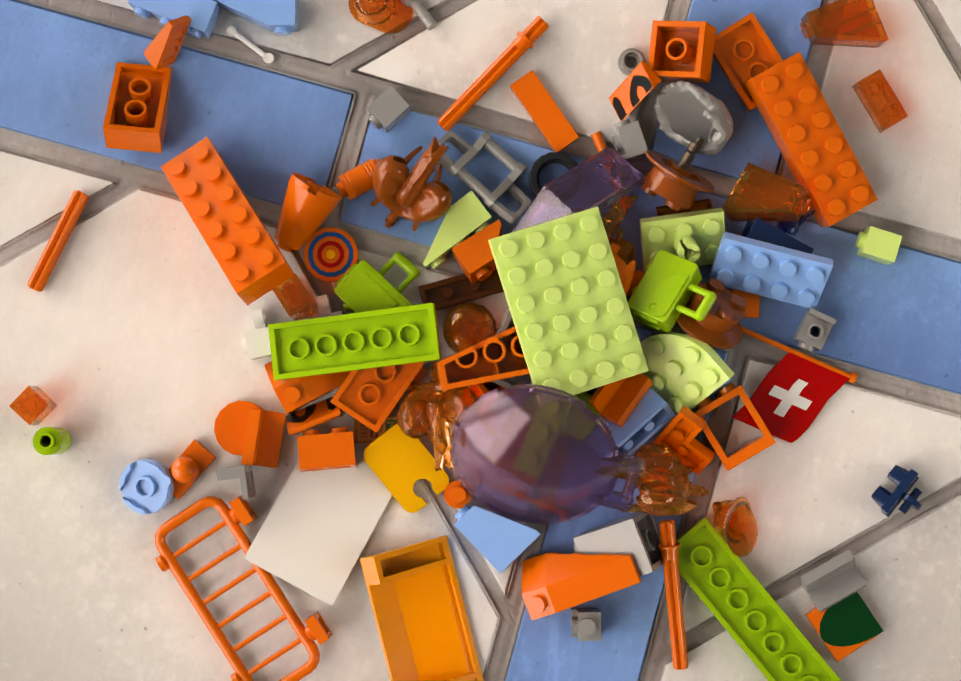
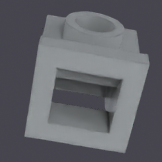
M630 119L615 123L616 136H613L612 139L616 151L622 152L618 159L619 164L645 157L648 148L639 122L631 123Z
M813 308L806 309L792 340L798 342L797 347L809 353H813L814 350L820 351L836 319ZM813 326L819 330L817 337L812 336L810 333Z
M599 608L571 609V637H577L579 641L602 640L601 611Z

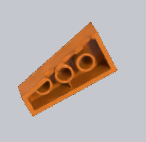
M515 326L436 362L441 391L529 374Z

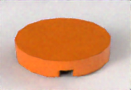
M236 401L230 403L220 410L215 420L214 433L217 442L225 451L233 455L242 456L250 408L263 410L252 402Z

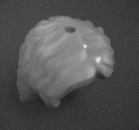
M677 80L663 86L661 93L657 95L654 107L656 109V119L660 124L659 130H662L670 139L675 140L680 145H684L687 148L691 141L696 142L698 137H703L705 140L697 153L700 155H716L733 134V120L729 110H727L722 101L715 98L713 94H709L702 87L687 81Z

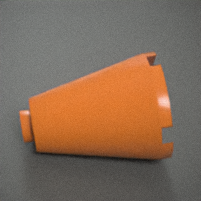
M293 172L288 181L274 237L278 241L277 246L290 253L293 250L299 251L337 207L341 196L325 185L322 187L316 184L315 180Z

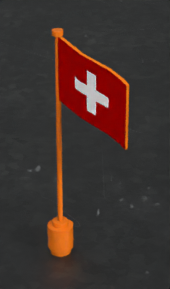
M639 269L634 271L628 291L629 296H632V289L638 286L646 272ZM742 327L744 334L788 352L766 374L750 397V400L771 435L793 443L810 427L829 398L847 381L853 384L858 374L855 372H845ZM745 405L731 416L736 420L759 429Z

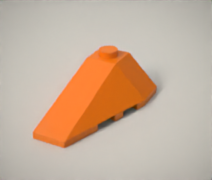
M272 361L264 365L272 387L286 414H291L338 389L350 372L274 380Z
M547 552L522 561V597L531 621L566 610L642 581L632 554L600 553L598 555Z

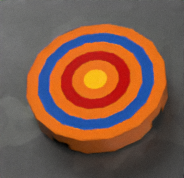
M336 227L323 228L314 232L304 247V262L308 271L316 278L325 282H338L359 260L358 247L354 239L346 231Z

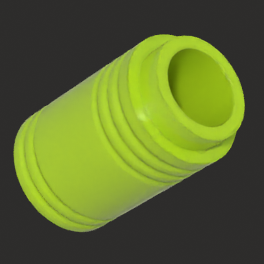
M43 427L33 437V446L42 455L62 454L67 451L71 444V437L68 431L61 427Z

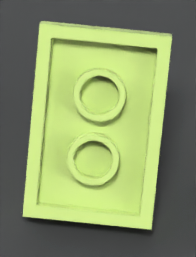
M722 207L639 219L644 272H646V266L652 263L660 250L696 263L698 266L713 264L723 233L725 232L724 211Z

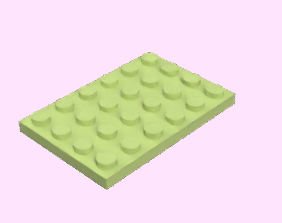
M598 206L488 240L539 406L649 371Z

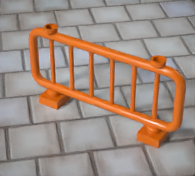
M242 495L229 502L232 507L231 509L220 498L215 496L204 497L164 522L155 534V545L160 553L156 557V562L162 571L165 572L170 569L235 671L231 675L232 681H254L251 677L252 674L300 643L308 651V661L279 681H300L317 668L320 661V652L314 641L317 640L319 645L330 639L333 634L318 611L305 620L307 624L305 627L271 573L251 563L253 568L204 600H202L191 582L241 548L245 555L248 552L252 543L239 523L246 526L258 517L248 501L243 500ZM208 507H213L219 512L223 519L222 522L172 553L166 543V536L169 532ZM227 525L238 544L190 576H187L176 558ZM257 572L269 591L220 623H217L206 604ZM272 595L283 615L232 647L221 628ZM287 619L299 638L250 670H247L236 651Z

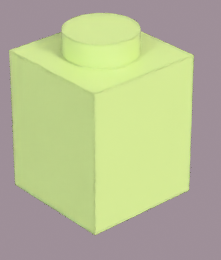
M870 226L864 229V232L860 231L855 243V247H858L856 255L886 265L892 264L896 260L903 236Z

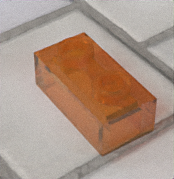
M880 69L852 86L879 133L908 117Z

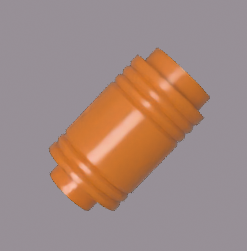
M371 158L338 176L339 182L335 185L343 199L348 196L349 200L352 201L356 197L374 189L372 176L373 169L379 161L378 158L375 160Z

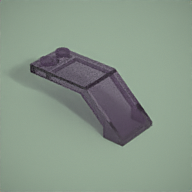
M607 147L544 185L513 232L597 206L599 212L643 186L645 184V176L611 147Z

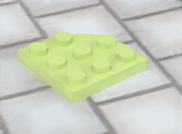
M672 330L669 332L658 331L640 342L649 370L641 374L650 378L653 382L651 388L666 401L675 415L683 406L690 410L693 409L735 374L707 343L691 337L688 333L684 335L672 332Z

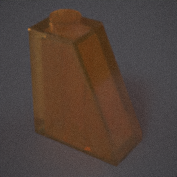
M838 0L807 12L801 19L802 23H800L802 34L806 39L809 38L811 45L878 48L889 40L873 0Z
M748 162L722 209L724 215L731 221H754L755 218L763 221H799L802 214L805 215L808 212L812 197L805 187Z

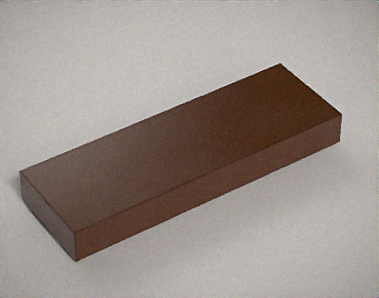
M497 268L489 278L484 281L478 280L473 284L465 274L418 287L422 303H435L436 311L504 292Z

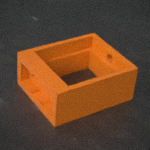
M733 382L719 390L720 396L713 400L706 397L695 406L696 410L693 411L705 420L703 415L739 395L763 435L726 455L709 425L705 424L702 430L727 471L776 443L741 384L735 386Z

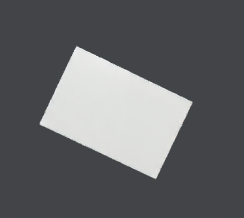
M317 427V428L315 429V430H319V431H320V434H327V433H328L327 431H325V430H323V429H321V428H319V427ZM356 447V467L301 472L298 460L244 559L333 606L389 503L392 494L363 458L364 451Z

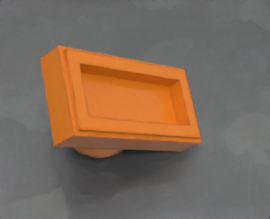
M196 439L193 440L168 469L173 478V495L178 500L182 498L217 458Z

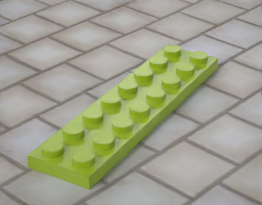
M705 517L700 519L676 540V542L680 543L678 563L681 577L768 681H841Z

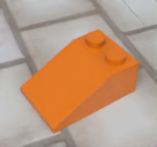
M116 63L103 125L106 148L162 153L167 125L172 67L156 70L152 65Z

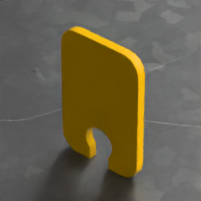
M404 423L394 424L364 449L363 458L407 512H417L427 505L423 498L417 496L413 491V486L417 480L427 479L430 481L432 489L437 495L443 492L449 484L447 473L410 427Z

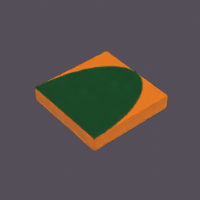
M858 592L822 612H819L815 607L805 614L836 662H839L883 632V629Z

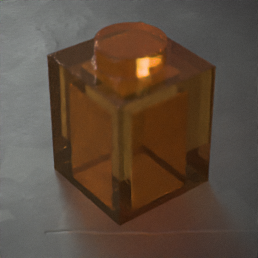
M28 386L9 407L29 425H39L57 404L38 386Z

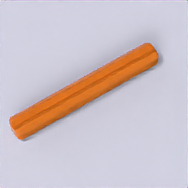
M79 190L73 192L27 283L29 288L38 292L43 291L89 199L87 194Z

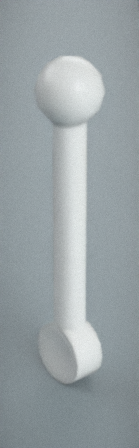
M235 26L227 27L226 32L229 36H235L263 57L266 64L274 62L273 54L265 53L238 33Z

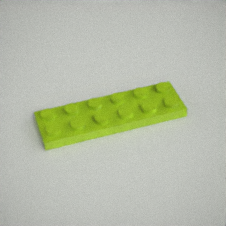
M435 303L268 324L274 380L442 360Z

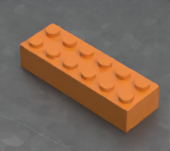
M800 52L744 82L821 227H830L878 200Z
M208 137L160 166L235 292L247 306L295 276L219 151Z

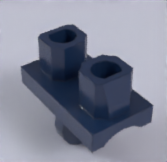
M895 465L887 476L889 480L897 485L894 492L890 493L880 485L871 496L876 504L881 507V512L888 518L902 500L904 503L899 508L902 513L906 514L911 507L919 510L922 505L917 499L922 492L915 487L910 495L907 494L919 479L918 473L913 469L907 471Z

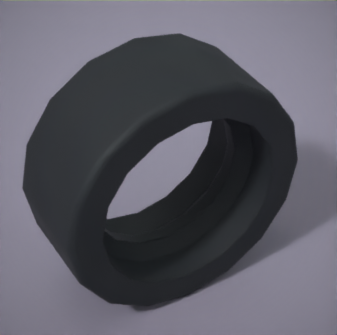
M550 152L542 155L534 162L529 174V186L532 194L541 203L548 206H561L570 202L576 196L581 185V171L577 162L571 156L561 152ZM552 163L565 166L571 175L569 189L560 195L546 193L539 183L541 170Z

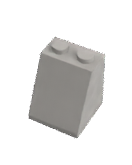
M650 508L587 530L573 538L575 553L598 555L600 553L632 554L640 576L652 573L663 565L661 550L658 549V544L661 543L660 534Z

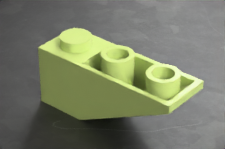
M472 190L454 203L447 211L423 262L426 269L430 266L433 269L440 266L447 260L445 255L453 247L490 225L488 222L492 220V216Z

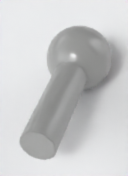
M400 0L404 6L411 7L428 30H432L437 26V22L420 0Z

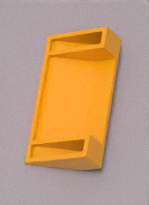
M447 535L360 558L391 681H484Z

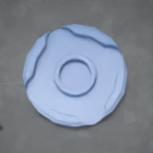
M151 458L139 459L129 464L121 474L119 487L124 496L122 498L125 504L133 511L140 514L156 513L165 508L171 501L174 492L173 478L168 468L161 462Z

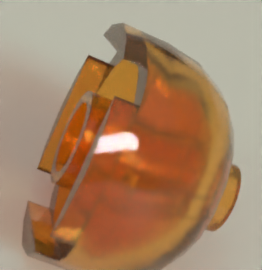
M474 302L461 303L453 307L445 316L442 326L443 338L452 351L455 353L460 352L494 336L497 331L496 320L491 311L481 304Z

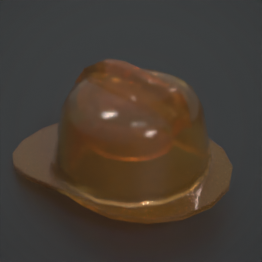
M349 0L350 13L354 19L381 32L389 34L401 32L407 28L412 19V8L404 6L400 0Z
M739 497L736 500L714 502L712 505L714 511L713 529L727 540L734 555L739 557L747 556L754 548L758 536L756 519L748 499Z

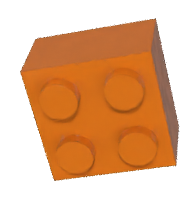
M653 20L648 67L662 80L661 82L683 80L690 83H710L716 28L706 21Z

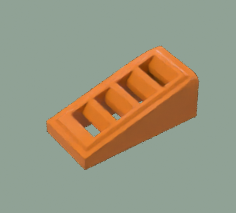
M185 15L168 21L144 51L145 57L154 69L158 70L175 62L191 22L189 16Z

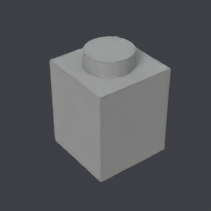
M392 85L367 107L370 114L368 120L376 129L383 128L386 132H389L411 112L410 105Z

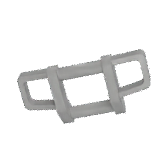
M448 131L438 140L439 146L442 143L449 142L464 153V155L454 163L444 153L439 163L454 178L457 176L485 200L484 204L489 209H492L508 223L513 224L531 204V200L514 184L527 169V166L522 162L518 163L491 139L492 135L487 131L478 138L473 146H470L453 131ZM483 148H486L512 171L493 192L465 169ZM506 192L521 205V208L515 213L498 202Z

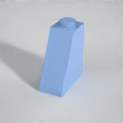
M475 504L470 508L465 505L454 515L457 519L454 526L499 573L504 571L540 535V532L534 527Z

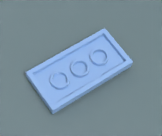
M724 232L708 275V281L711 278H715L721 281L725 287L816 309L833 268V259Z

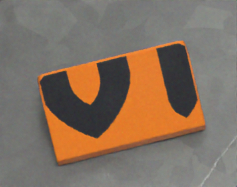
M643 61L639 63L609 97L621 121L629 117L662 81Z
M332 397L287 415L288 433L294 436L342 416L343 411L330 402Z

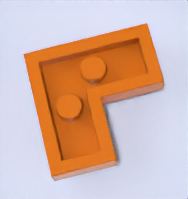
M683 406L653 441L697 475L712 461L715 455L713 451L695 439L707 422L686 406Z

